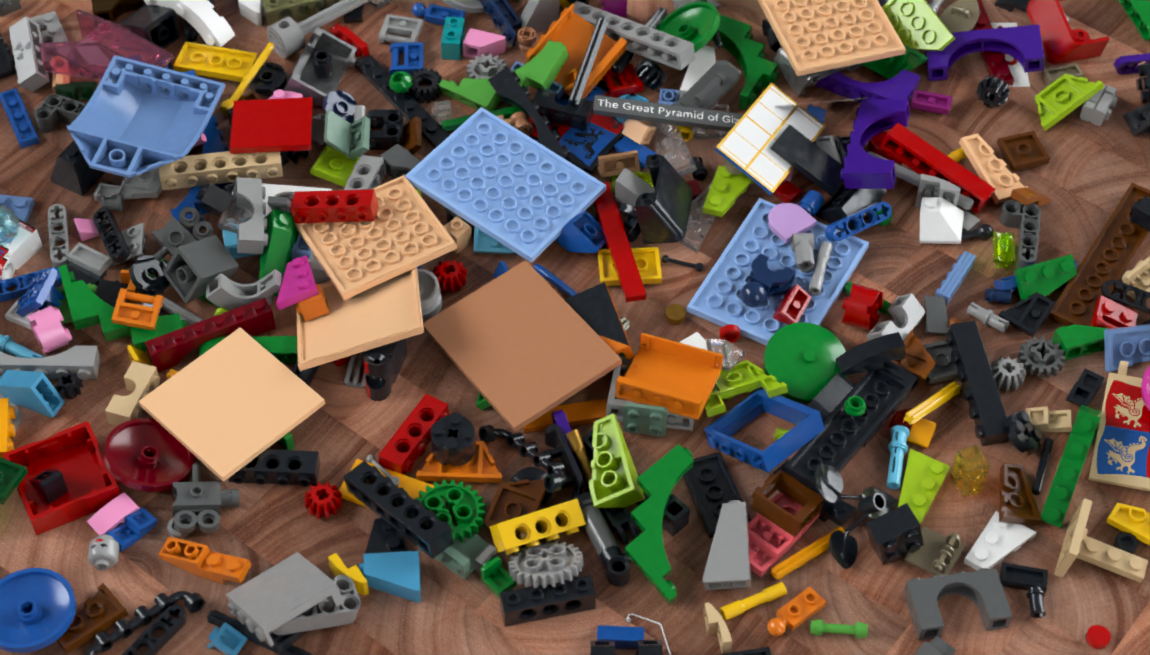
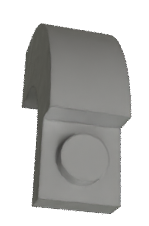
M275 269L259 281L251 284L236 283L221 273L206 283V299L227 310H233L263 298L270 305L272 303V294L280 290L282 284L281 273Z

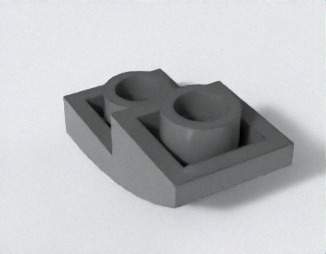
M923 295V309L926 311L923 315L925 316V334L945 336L948 333V322L944 297Z

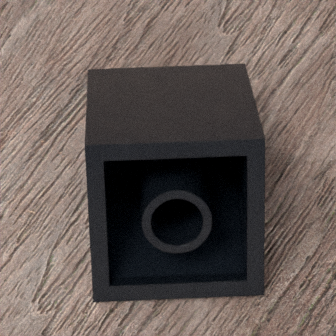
M145 5L119 23L122 37L151 57H154L180 38L175 10L172 8Z
M73 140L57 157L50 180L63 188L83 196L106 172L90 168Z

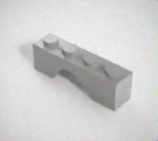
M237 177L236 206L244 209L251 216V219L238 225L237 253L263 254L264 246L268 245V234L264 233V230H267V218H263V214L266 215V202L262 200L265 199L266 188L262 187L261 178Z

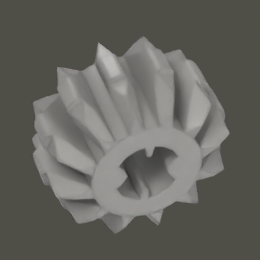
M999 356L997 361H993L991 364V370L998 390L1004 388L1007 393L1009 389L1016 391L1018 387L1023 385L1026 370L1023 369V363H1017V358L1012 360L1009 356L1005 359Z

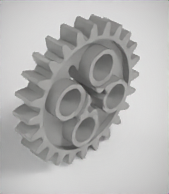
M546 541L545 544L540 543L528 549L520 548L521 552H514V556L510 557L508 562L510 577L513 578V581H518L519 585L525 583V587L534 585V588H537L539 585L546 588L549 584L555 587L558 582L564 584V580L572 581V576H579L578 572H582V567H584L582 551H579L578 547L574 548L573 544L567 545L566 542L558 544V541H555L553 544Z

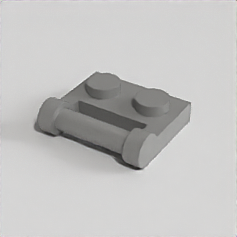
M387 14L379 33L378 41L379 43L417 42L423 27V20ZM388 33L398 34V35H405V36H411V37L408 38V37H401V36H395V35H388Z

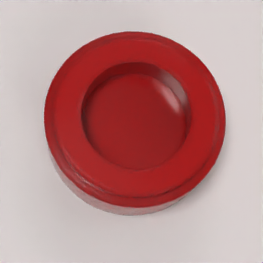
M733 324L721 327L719 330L720 340L725 343L738 341L741 337L740 328Z
M1093 625L1088 629L1085 638L1090 647L1104 649L1110 642L1111 634L1104 626Z

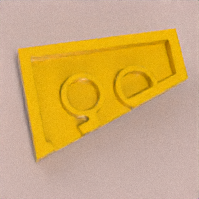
M1117 503L1106 523L1122 532L1134 535L1138 540L1150 546V513L1146 512L1143 508Z

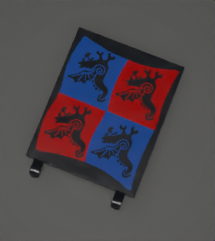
M600 80L585 100L594 102L595 95L610 97V90L606 82ZM565 93L557 103L564 106L570 105L568 102L569 95ZM593 114L587 131L552 122L548 126L550 131L555 130L561 140L558 143L561 146L565 145L571 155L568 157L571 163L589 173H592L599 165L598 156L608 155L614 148V145L624 137V134H622L624 124L615 117ZM528 116L529 122L533 126V133L529 137L538 142L536 125L533 119Z

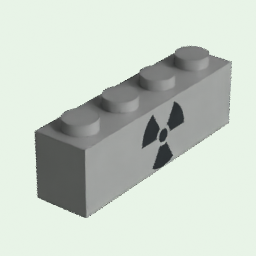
M25 16L9 27L18 83L22 88H26L33 93L50 80L39 25Z

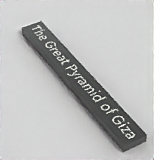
M599 95L594 96L593 103L594 115L729 132L744 115Z

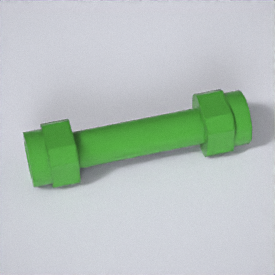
M821 619L810 621V634L822 636V633L852 634L854 638H867L868 625L863 622H855V625L823 623Z

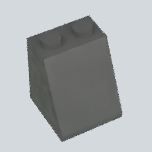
M214 235L177 247L163 274L187 304L206 293V283L222 273L231 279L239 265L219 238Z

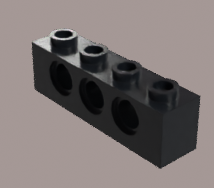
M266 449L228 478V481L237 484L317 486L320 471L319 451Z
M591 575L572 578V581L564 580V584L558 582L555 587L549 584L546 588L539 585L537 588L531 586L501 592L500 609L504 625L507 627L596 609V592Z

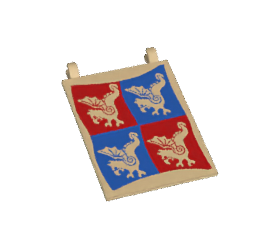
M1120 361L1118 374H1108L1089 480L1150 492V411L1145 406L1141 395L1143 378L1127 376L1129 362Z

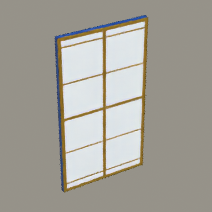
M770 83L714 150L772 195L792 170L793 166L771 150V146L789 124L812 142L815 141L826 126L773 83Z

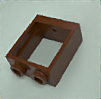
M780 469L775 475L771 474L762 487L758 486L754 490L751 509L793 537H796L820 513L824 500L818 493ZM778 490L803 508L796 515H792L768 498Z

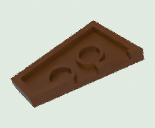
M1004 463L1000 467L999 522L1038 525L1042 519L1024 466Z

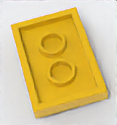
M659 247L631 248L643 284H662ZM599 249L597 256L600 284L605 282L606 286L620 285L609 249Z

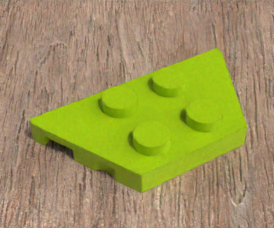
M1064 74L1035 96L1043 130L1047 131L1104 88L1103 82L1097 81V83H1094L1084 77Z

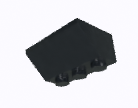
M843 184L837 193L824 203L816 213V216L831 224L874 203L881 202L882 197L887 191L886 189H845V184ZM852 220L848 221L849 229H854Z

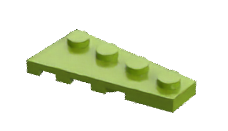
M910 449L898 507L907 503L921 525L951 466Z

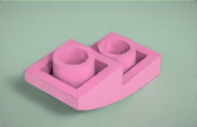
M124 492L102 507L87 522L98 535H106L107 532L113 530L120 522L124 524L125 516L137 511L140 507Z

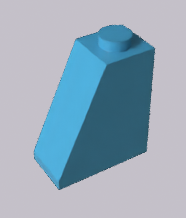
M6 370L0 378V393L4 398H9L10 402L47 417L54 418L65 403L43 372Z
M419 551L364 554V563H359V570L366 578L368 587L416 603L421 602Z

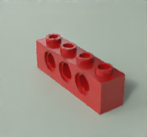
M374 189L301 191L294 193L290 209L295 223L375 221L378 201Z
M425 394L378 454L379 464L385 469L403 475L406 472H410L416 459L424 454L426 446L431 441L432 425L439 419L450 415L448 404L429 394Z

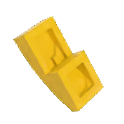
M337 553L328 557L330 570L335 576H349L354 582L357 593L364 596L369 594L368 582L356 565L347 569Z

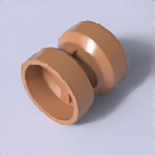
M524 27L518 31V49L520 52L526 54L531 47L534 48L536 46V31L533 28Z
M519 111L510 116L511 126L527 136L533 133V126L525 112Z

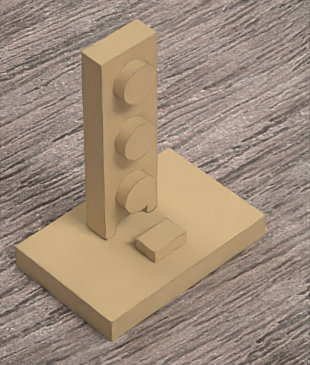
M1084 498L1069 520L1054 575L1063 578L1074 560L1079 558L1141 583L1145 576L1148 560L1086 536L1088 529L1085 527L1093 501Z

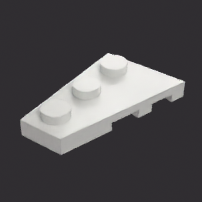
M996 511L969 551L964 564L975 570L982 568L992 569L1011 552L1021 548L1022 544L1035 538L1037 532L1022 524L999 522V512Z

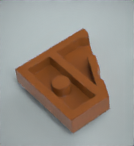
M910 331L904 340L905 359L892 362L919 376L920 379L925 380L936 362L914 332Z

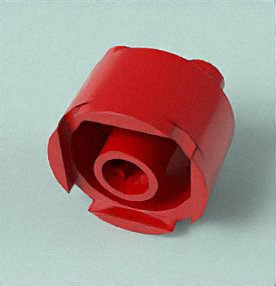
M853 284L849 298L845 297L842 309L845 310L842 323L871 331L880 317L877 313L879 308L882 309L883 292Z

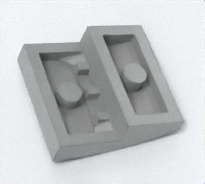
M921 174L915 207H921L922 197H942L957 207L960 188L946 180Z

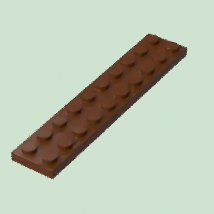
M1131 183L1076 270L1077 275L1071 278L1050 311L1048 318L1065 326L1074 324L1091 326L1097 298L1102 295L1101 286L1106 281H1120L1122 279V276L1150 233L1130 221L1133 213L1131 212L1132 206L1136 201L1140 202L1145 196L1150 198V190ZM1113 284L1107 287V289L1110 290L1109 294L1113 293L1115 290L1113 289Z

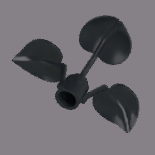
M819 463L815 471V486L821 498L828 503H834L837 497L839 499L860 500L858 508L864 514V516L849 526L844 533L837 530L830 536L829 547L833 557L842 568L849 569L854 564L858 554L857 541L853 536L849 535L850 531L867 518L873 520L890 512L897 500L875 487L866 488L862 495H843L841 492L843 491L844 483L841 474L835 468Z

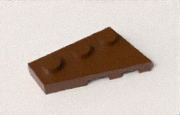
M104 583L98 587L99 592L92 599L88 598L83 603L84 607L78 614H75L67 631L56 640L67 654L94 638L99 632L105 631L114 625L119 619L128 616L127 610Z

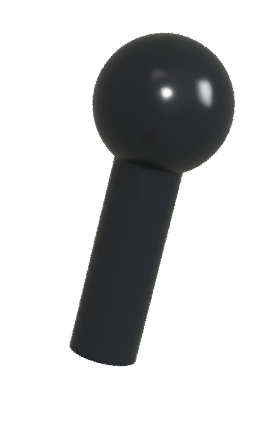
M983 224L977 230L962 232L961 241L978 237L982 240H988L993 236V228L988 224Z

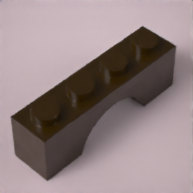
M92 0L96 26L114 24L122 14L129 11H137L145 6L146 3L144 0Z

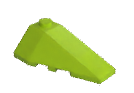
M613 413L594 421L592 440L594 452L590 466L592 468V479L589 480V489L594 507L625 508L644 500L643 490L637 484L638 474L616 415Z

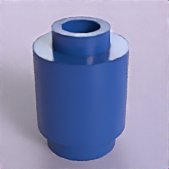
M811 190L798 205L814 217L825 201L820 192Z

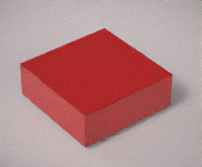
M787 180L774 191L773 195L784 203H792L802 195V191Z

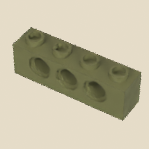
M262 0L264 18L267 25L270 26L285 17H291L295 22L305 20L338 3L339 0Z

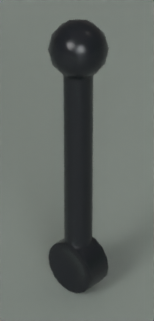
M667 255L662 257L663 263L671 262L692 267L698 272L703 271L704 268L702 263L692 264L671 259Z

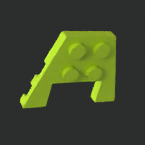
M748 360L723 367L706 403V415L711 417L726 412L722 399H731L741 393H751L763 387L769 398L788 393L787 385L784 382H777L776 377L773 375L767 376L764 374L763 369Z

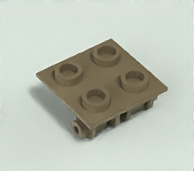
M923 526L921 532L924 545L916 552L908 553L904 561L933 575H949L965 547L960 544V536L957 533H952L946 537Z

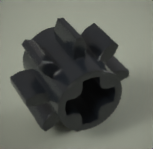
M65 373L56 379L58 385L54 387L60 393L62 399L72 400L78 394L81 395L80 388L83 387V384L76 374Z

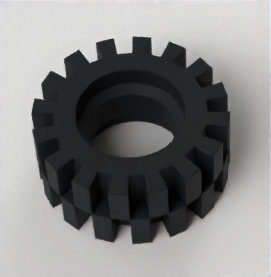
M424 68V71L417 69V73L415 71L412 72V86L408 90L409 94L417 102L420 100V103H424V100H427V103H430L431 99L434 102L436 97H441L442 91L439 83L442 80V76L437 71L433 72V69L427 71V68ZM424 84H429V85H431V86H428V87H421V85H424Z

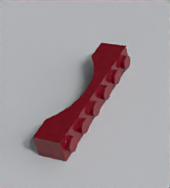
M263 298L148 340L145 344L152 365L157 368V372H161L177 366L193 349L211 339L230 335L238 328H242L247 334L257 336L276 329L272 309L267 300Z

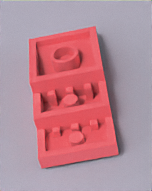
M781 492L771 499L772 502L792 515H796L803 508ZM757 513L756 517L748 523L750 570L761 578L804 535L819 517L820 513L796 537H793Z

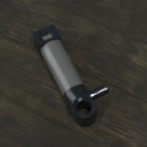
M590 491L574 496L573 500L578 498L586 523L583 526L607 572L609 583L617 587L626 585L630 578L631 559L626 553H622L600 508L594 507Z

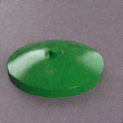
M693 2L674 10L666 16L656 27V30L694 43L695 53L704 47L715 35L720 24V15L709 2Z
M793 323L782 327L770 338L764 351L763 366L767 376L773 375L776 377L777 382L786 383L788 393L782 394L783 396L796 402L811 403L838 372L840 373L836 364V358L845 353L846 350L840 340L829 330L812 323Z

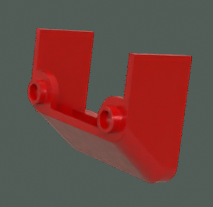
M1031 0L1026 8L1027 15L1032 25H1039L1043 53L1049 63L1057 65L1102 55L1110 40L1109 37L1091 40L1085 30H1071L1060 4V1L1065 0Z

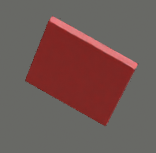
M312 97L234 101L230 154L311 150Z

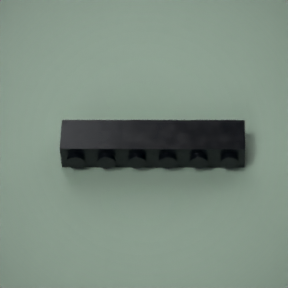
M976 321L951 324L948 333L945 335L946 343L951 347L952 362L957 366V377L963 385V396L965 401L969 403V415L972 420L974 419L976 425V437L980 438L982 446L1006 443L1009 439L1007 433L1011 431L1009 426L1005 427L1007 416Z

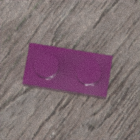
M914 89L911 108L949 115L952 96Z

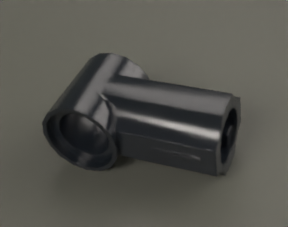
M763 19V35L767 36L770 50L777 53V50L782 46L768 19Z

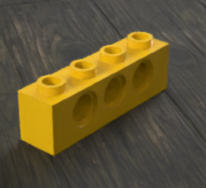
M577 498L489 526L497 553L505 551L506 555L519 551L518 546L524 544L526 548L539 545V539L546 538L548 542L560 538L558 533L564 531L566 535L579 532L578 527L586 523ZM556 516L561 520L560 526L556 524ZM536 522L541 526L540 533L535 528ZM516 529L521 532V539L516 537Z

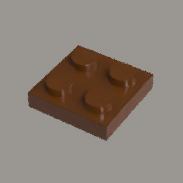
M1034 131L998 138L997 145L1012 171L1049 164L1050 157Z

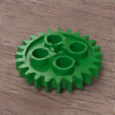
M444 479L442 485L435 481L434 488L427 485L426 492L419 491V498L415 497L428 511L432 510L439 520L445 521L451 526L454 541L452 545H455L456 539L464 543V536L471 539L472 532L478 533L479 527H483V519H485L483 497L478 496V490L472 491L471 485L463 487V481L458 485H455L454 479H452L450 484H447ZM442 498H444V500H445V502H446V507H447V509H445V503H444V501L442 500ZM451 515H453V522L456 526H454L452 523Z

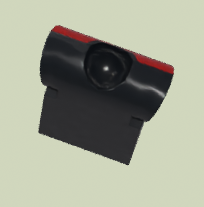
M406 339L367 350V353L364 355L366 393L371 400L382 401L390 395L392 383H395L407 356Z

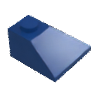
M586 210L573 217L562 228L560 236L556 238L559 245L568 252L596 253L606 244L601 224Z

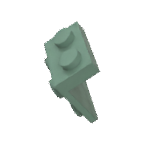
M331 110L326 112L324 141L351 160L369 151L370 119L363 116L357 121L349 123Z
M625 403L623 431L633 434L641 433L666 437L668 409L660 406Z
M472 532L471 539L464 536V543L456 539L455 545L449 546L436 556L435 559L463 580H466L476 570L475 559L490 544Z

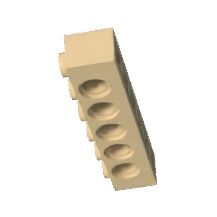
M230 151L190 155L159 167L162 190L236 182L237 177L261 179L283 177L280 152L230 154Z

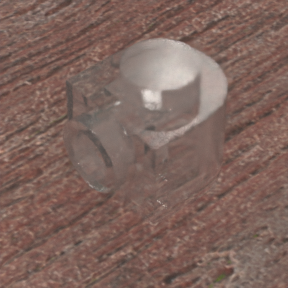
M450 100L434 102V106H431L432 117H436L440 125H442L443 120L452 119Z

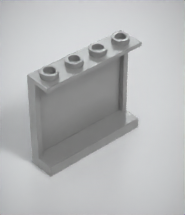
M298 552L226 594L229 600L227 607L233 616L236 615L242 625L246 624L251 633L255 632L261 642L265 641L271 647L274 643L269 633L324 599L329 600L336 607L344 603L337 583Z

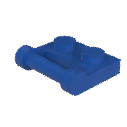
M423 42L393 43L390 45L392 56L389 74L391 76L398 71H405L409 74H412L414 71L417 73V69L423 71ZM401 52H404V65H399V54Z

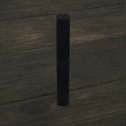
M1046 438L1044 441L1032 492L1035 495L1041 494L1054 442L1050 438Z

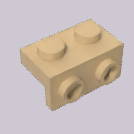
M1150 256L1144 261L1140 260L1133 270L1126 271L1121 279L1123 283L1150 292ZM1128 291L1126 293L1128 296L1136 300V294L1133 291Z

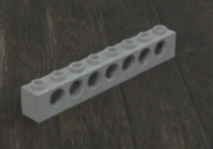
M579 1L574 3V12L593 26L596 25L599 17L607 18L608 25L605 34L616 42L621 37L627 41V51L678 70H682L695 60L694 43Z
M361 155L358 162L354 165L351 176L347 179L344 190L373 189L380 186L387 172L383 157ZM312 253L309 262L315 283L330 281V278Z

